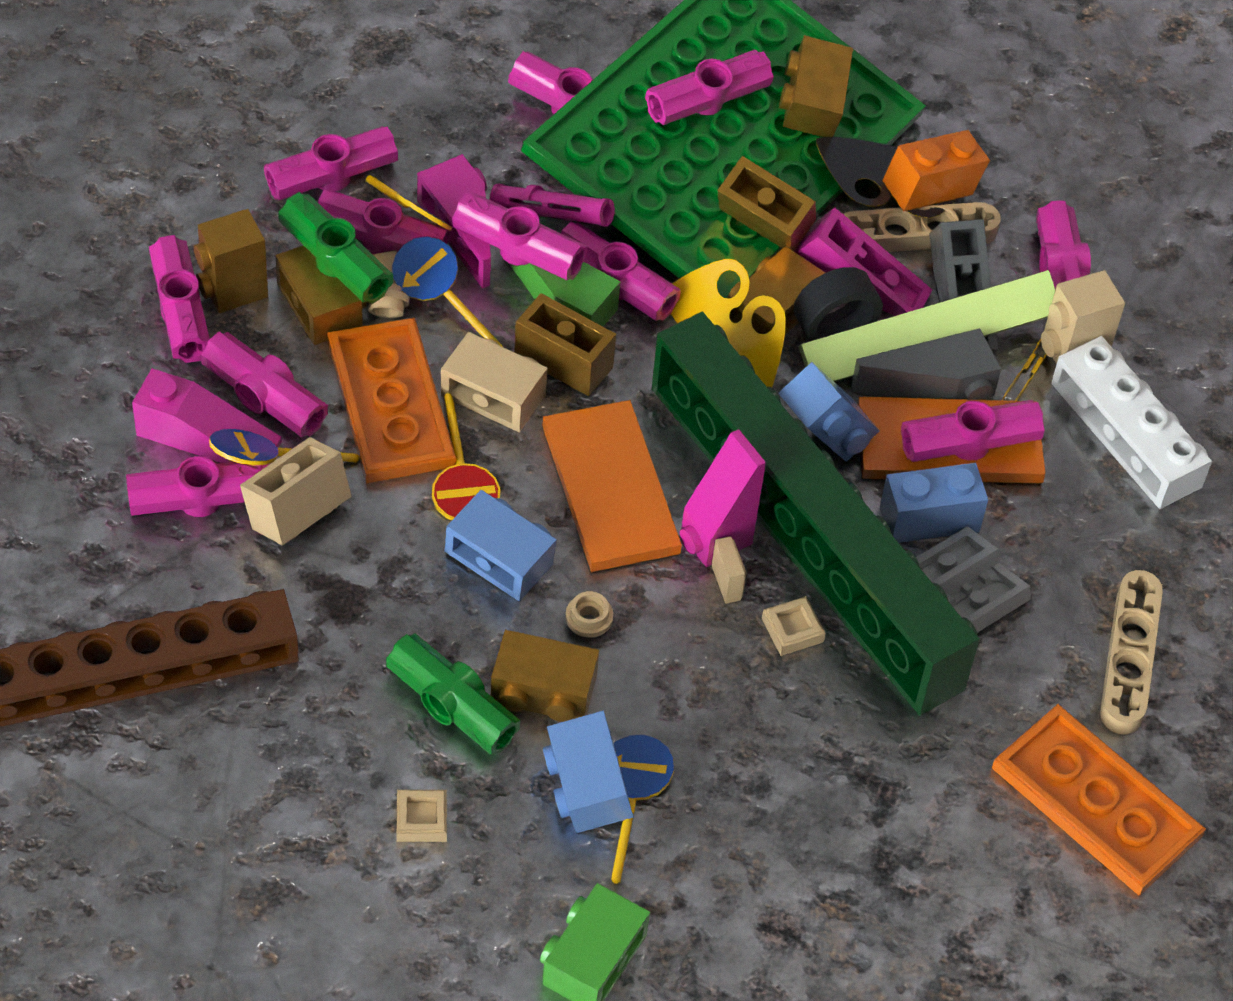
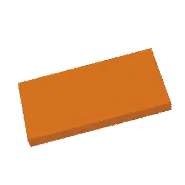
M415 317L327 332L328 346L366 484L443 470L449 466L456 465L455 452Z
M893 397L858 398L857 405L880 430L870 440L868 446L860 452L862 479H886L887 474L976 463L982 482L1043 483L1045 465L1042 439L990 448L988 453L978 460H965L956 455L912 462L911 459L907 460L903 450L901 435L903 422L956 413L958 407L968 401H980L990 407L1022 401Z
M631 400L543 416L542 427L590 571L595 572L681 554L682 544Z
M1059 704L995 758L992 769L1139 896L1203 837L1206 830L1205 827Z

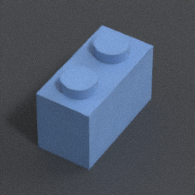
M813 362L805 367L778 393L803 424L846 462L853 455L863 451L868 446L870 440L880 431L851 396Z
M969 463L887 474L880 510L883 519L890 528L892 536L898 543L952 536L967 526L975 532H980L988 497L977 464Z
M480 490L447 525L444 552L520 602L553 565L557 539L552 537L550 532L542 525L531 523L516 513L506 501L500 498H493L483 490Z
M604 710L547 726L551 745L542 748L550 776L556 774L560 776L562 787L553 789L561 818L571 817L576 834L633 818V812Z

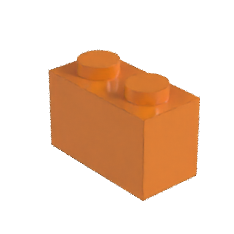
M969 130L959 131L898 145L882 181L904 212L973 195L990 159Z

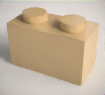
M1105 270L1057 284L1052 304L1049 306V315L1045 329L1041 334L1042 347L1047 356L1053 357L1056 364L1060 355L1100 336L1112 347L1125 301Z
M468 331L441 368V396L444 397L445 394L450 393L455 403L520 433L546 396L548 368L540 365L533 358L523 357L501 347L491 339H484Z
M311 437L240 484L252 530L282 546L352 497L341 452Z

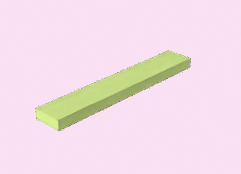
M1047 270L803 343L799 346V350L805 367L813 362L829 378L837 382L853 377L856 359L979 328L984 337L1046 319L1049 315V306L1052 304L1055 294V287L1050 272Z

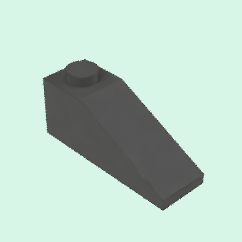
M984 219L941 222L929 233L934 278L940 302L991 287ZM997 334L986 336L985 339L991 350H997Z
M979 328L856 359L851 387L854 393L879 397L986 400L995 395L1001 367Z

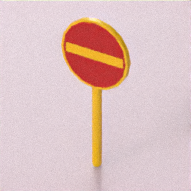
M447 393L444 396L452 446L456 456V465L449 466L438 474L432 484V501L436 510L446 519L452 521L480 490H483L493 498H500V486L496 477L487 469L476 464L465 463L453 396Z

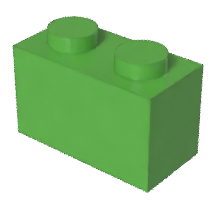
M597 883L587 899L579 896L573 904L566 919V923L569 925L562 936L553 935L546 944L540 957V962L544 964L542 985L570 1001H604L646 938L650 912Z

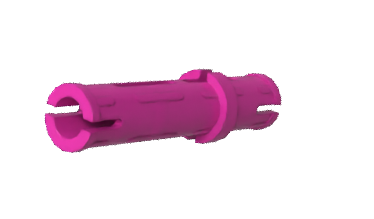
M500 183L495 184L489 200L508 209L517 206L530 208L536 212L539 218L548 217L598 224L600 226H609L615 213L614 203L611 199L545 191L542 186L532 184L526 188L506 186ZM523 200L541 202L542 204L528 203ZM561 205L581 208V210L561 207Z

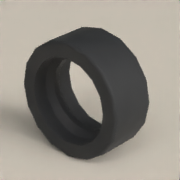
M842 267L826 272L803 288L794 302L793 313L810 342L877 322L882 315L883 302L865 271L856 267ZM847 303L844 307L836 310L835 312L829 313L832 309L840 306L841 304Z

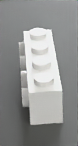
M1100 336L1059 356L1051 384L1159 509L1203 487L1212 463L1205 448L1191 438L1180 425L1176 415L1168 411L1154 396L1150 386L1144 380L1139 379L1126 364L1124 357L1118 350L1113 349Z

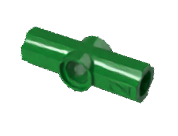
M298 192L287 199L286 204L278 213L279 222L316 257V266L319 271L326 276L337 277L362 302L368 301L373 304L383 298L386 291L393 284V273L356 239L353 225L345 219L331 216L309 194L303 195Z
M416 633L404 635L395 643L391 653L386 657V667L420 695L424 707L435 720L446 726L454 723L489 754L502 752L520 730V720L485 691L482 680L470 666L460 661L452 664Z

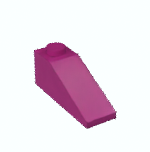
M463 154L417 173V202L422 208L452 227V219L458 202L466 192L470 194L474 192L486 198L487 183L483 173L479 168H473ZM453 227L450 231L449 245L481 288L490 286V244Z
M835 207L814 222L794 250L795 253L825 273L842 267H856L865 271L883 302L882 311L894 316L923 308L933 290Z
M151 368L132 402L136 436L198 456H204L216 462L227 463L234 461L218 455L210 447L209 439L215 431L239 429L259 434L272 441L277 447L282 443L281 436L199 384Z
M739 429L730 433L684 507L680 530L681 541L685 549L692 555L696 554L706 568L712 565L715 539L731 536L736 543L738 551L753 544L766 462Z

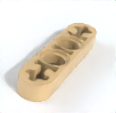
M982 202L931 205L917 208L919 210H927L937 207L946 210L933 218L918 217L908 211L903 212L901 208L861 210L844 213L849 220L887 252L931 249L929 233L932 230L927 224L934 221L952 222L984 219L986 244H990L995 240L1001 222V215L998 210L992 205ZM892 224L900 225L907 230V233L904 235H893L885 227Z
M1134 570L1127 573L1122 579L1116 596L1100 707V719L1104 726L1111 732L1122 735L1134 733L1140 728L1148 707L1163 589L1160 580L1154 574L1145 570ZM1135 589L1143 590L1145 599L1141 609L1133 608L1136 599ZM1127 624L1138 625L1144 629L1147 637L1141 640L1131 639L1124 634L1122 627ZM1120 663L1134 664L1141 671V676L1135 679H1128L1118 672L1116 666ZM1122 694L1130 695L1127 706L1128 716L1121 715L1118 707Z

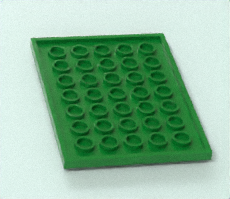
M683 0L523 141L521 152L573 194L611 199L615 207L614 218L611 224L679 279L700 267L723 259L738 261L744 266L750 278L766 257L770 256L772 258L782 248L719 208L717 190L740 158L744 156L816 202V217L843 192L819 153L816 139L821 136L783 127L786 110L779 108V103L785 83L790 84L791 76L785 75L789 53L791 50L798 52L804 35L847 47L850 46L791 0ZM853 49L843 115L833 137L891 145L922 115L926 105ZM752 50L764 51L770 60L774 76L771 85L725 102L721 110L716 114L702 115L695 113L662 125L659 122L655 123L648 113V105L645 99L648 88L695 72L696 67L703 60L717 59L725 61ZM725 271L718 279L717 289L724 298H727L731 289L740 282V277L735 271Z

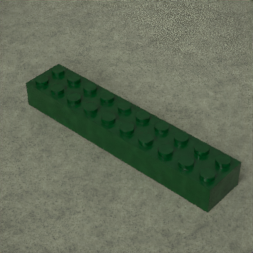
M702 311L657 333L652 391L711 463L731 432L739 429L766 462L757 519L916 713L921 716L965 691L980 640L974 625L970 620L958 614L949 603L943 588L937 583H932L920 569L915 555L910 550L903 549L892 536L886 521L881 516H876L865 504L859 489L853 483H848L835 468L831 456L815 445L808 436L803 423L799 419L793 418L782 406L776 391L770 386L766 387L755 374L749 359L744 355L740 356L728 341L725 331L719 325H714Z

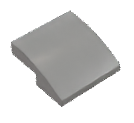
M968 526L916 557L920 569L932 583H937L943 588L949 603L961 617L971 621L977 633L1031 600L1030 585L1000 564L998 548Z

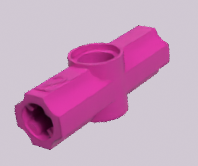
M752 50L725 61L717 59L703 60L698 64L695 72L648 88L645 95L648 113L655 123L659 122L662 125L695 113L702 115L716 114L721 110L725 102L770 86L774 78L771 62L764 51L758 52L757 50Z
M523 51L515 61L514 67L509 74L508 83L551 105L552 113L555 114L593 79L583 69L577 67L561 69L528 51Z
M382 126L348 138L327 134L317 138L313 142L311 150L264 165V175L275 200H282L298 192L303 193L315 188L340 191L350 183L351 176L398 161V150L388 126Z
M327 189L323 190L318 200V203L331 216L345 219L353 225L356 239L361 240L362 245L371 254L395 250L398 252L404 244L414 238L428 236L440 239L446 244L449 241V230L403 214L401 207L391 199L377 198L366 202Z
M466 192L458 202L457 209L453 215V227L499 248L502 258L509 264L517 266L531 263L565 280H573L581 270L587 255V245L540 224L536 212L527 207L517 206L508 209L474 192L471 194Z
M1059 200L1050 201L1046 206L1038 208L1036 223L1041 243L1039 254L1040 273L1049 270L1055 290L1058 283L1089 275L1091 270L1090 249L1087 243H1081L1074 207L1068 206L1066 201Z
M571 221L562 229L561 234L587 245V255L583 262L620 281L619 300L624 299L655 321L661 320L663 322L672 313L673 308L680 299L681 290L639 263L636 250L630 245L622 242L609 243L579 222L573 223Z
M175 235L159 237L156 243L149 246V255L160 299L161 316L166 325L173 358L181 359L185 363L201 361V353L205 350L210 337L200 300L199 281L196 275H194L187 241L178 239Z
M218 332L208 340L205 350L201 353L202 365L234 387L238 399L246 408L256 414H261L264 411L268 412L300 437H311L321 428L323 420L328 415V405L297 383L291 370L280 358L270 354L264 358L229 332L224 334Z
M1033 400L992 407L980 401H968L962 403L956 413L905 421L901 426L903 450L907 460L911 459L912 462L956 455L965 460H978L983 458L990 448L1041 440L1045 431L1042 410L1039 403Z
M194 456L184 460L175 469L126 474L131 516L183 510L186 514L193 517H205L214 513L219 505L243 503L244 498L240 484L267 467L268 464L247 465L237 462L216 464L207 457Z

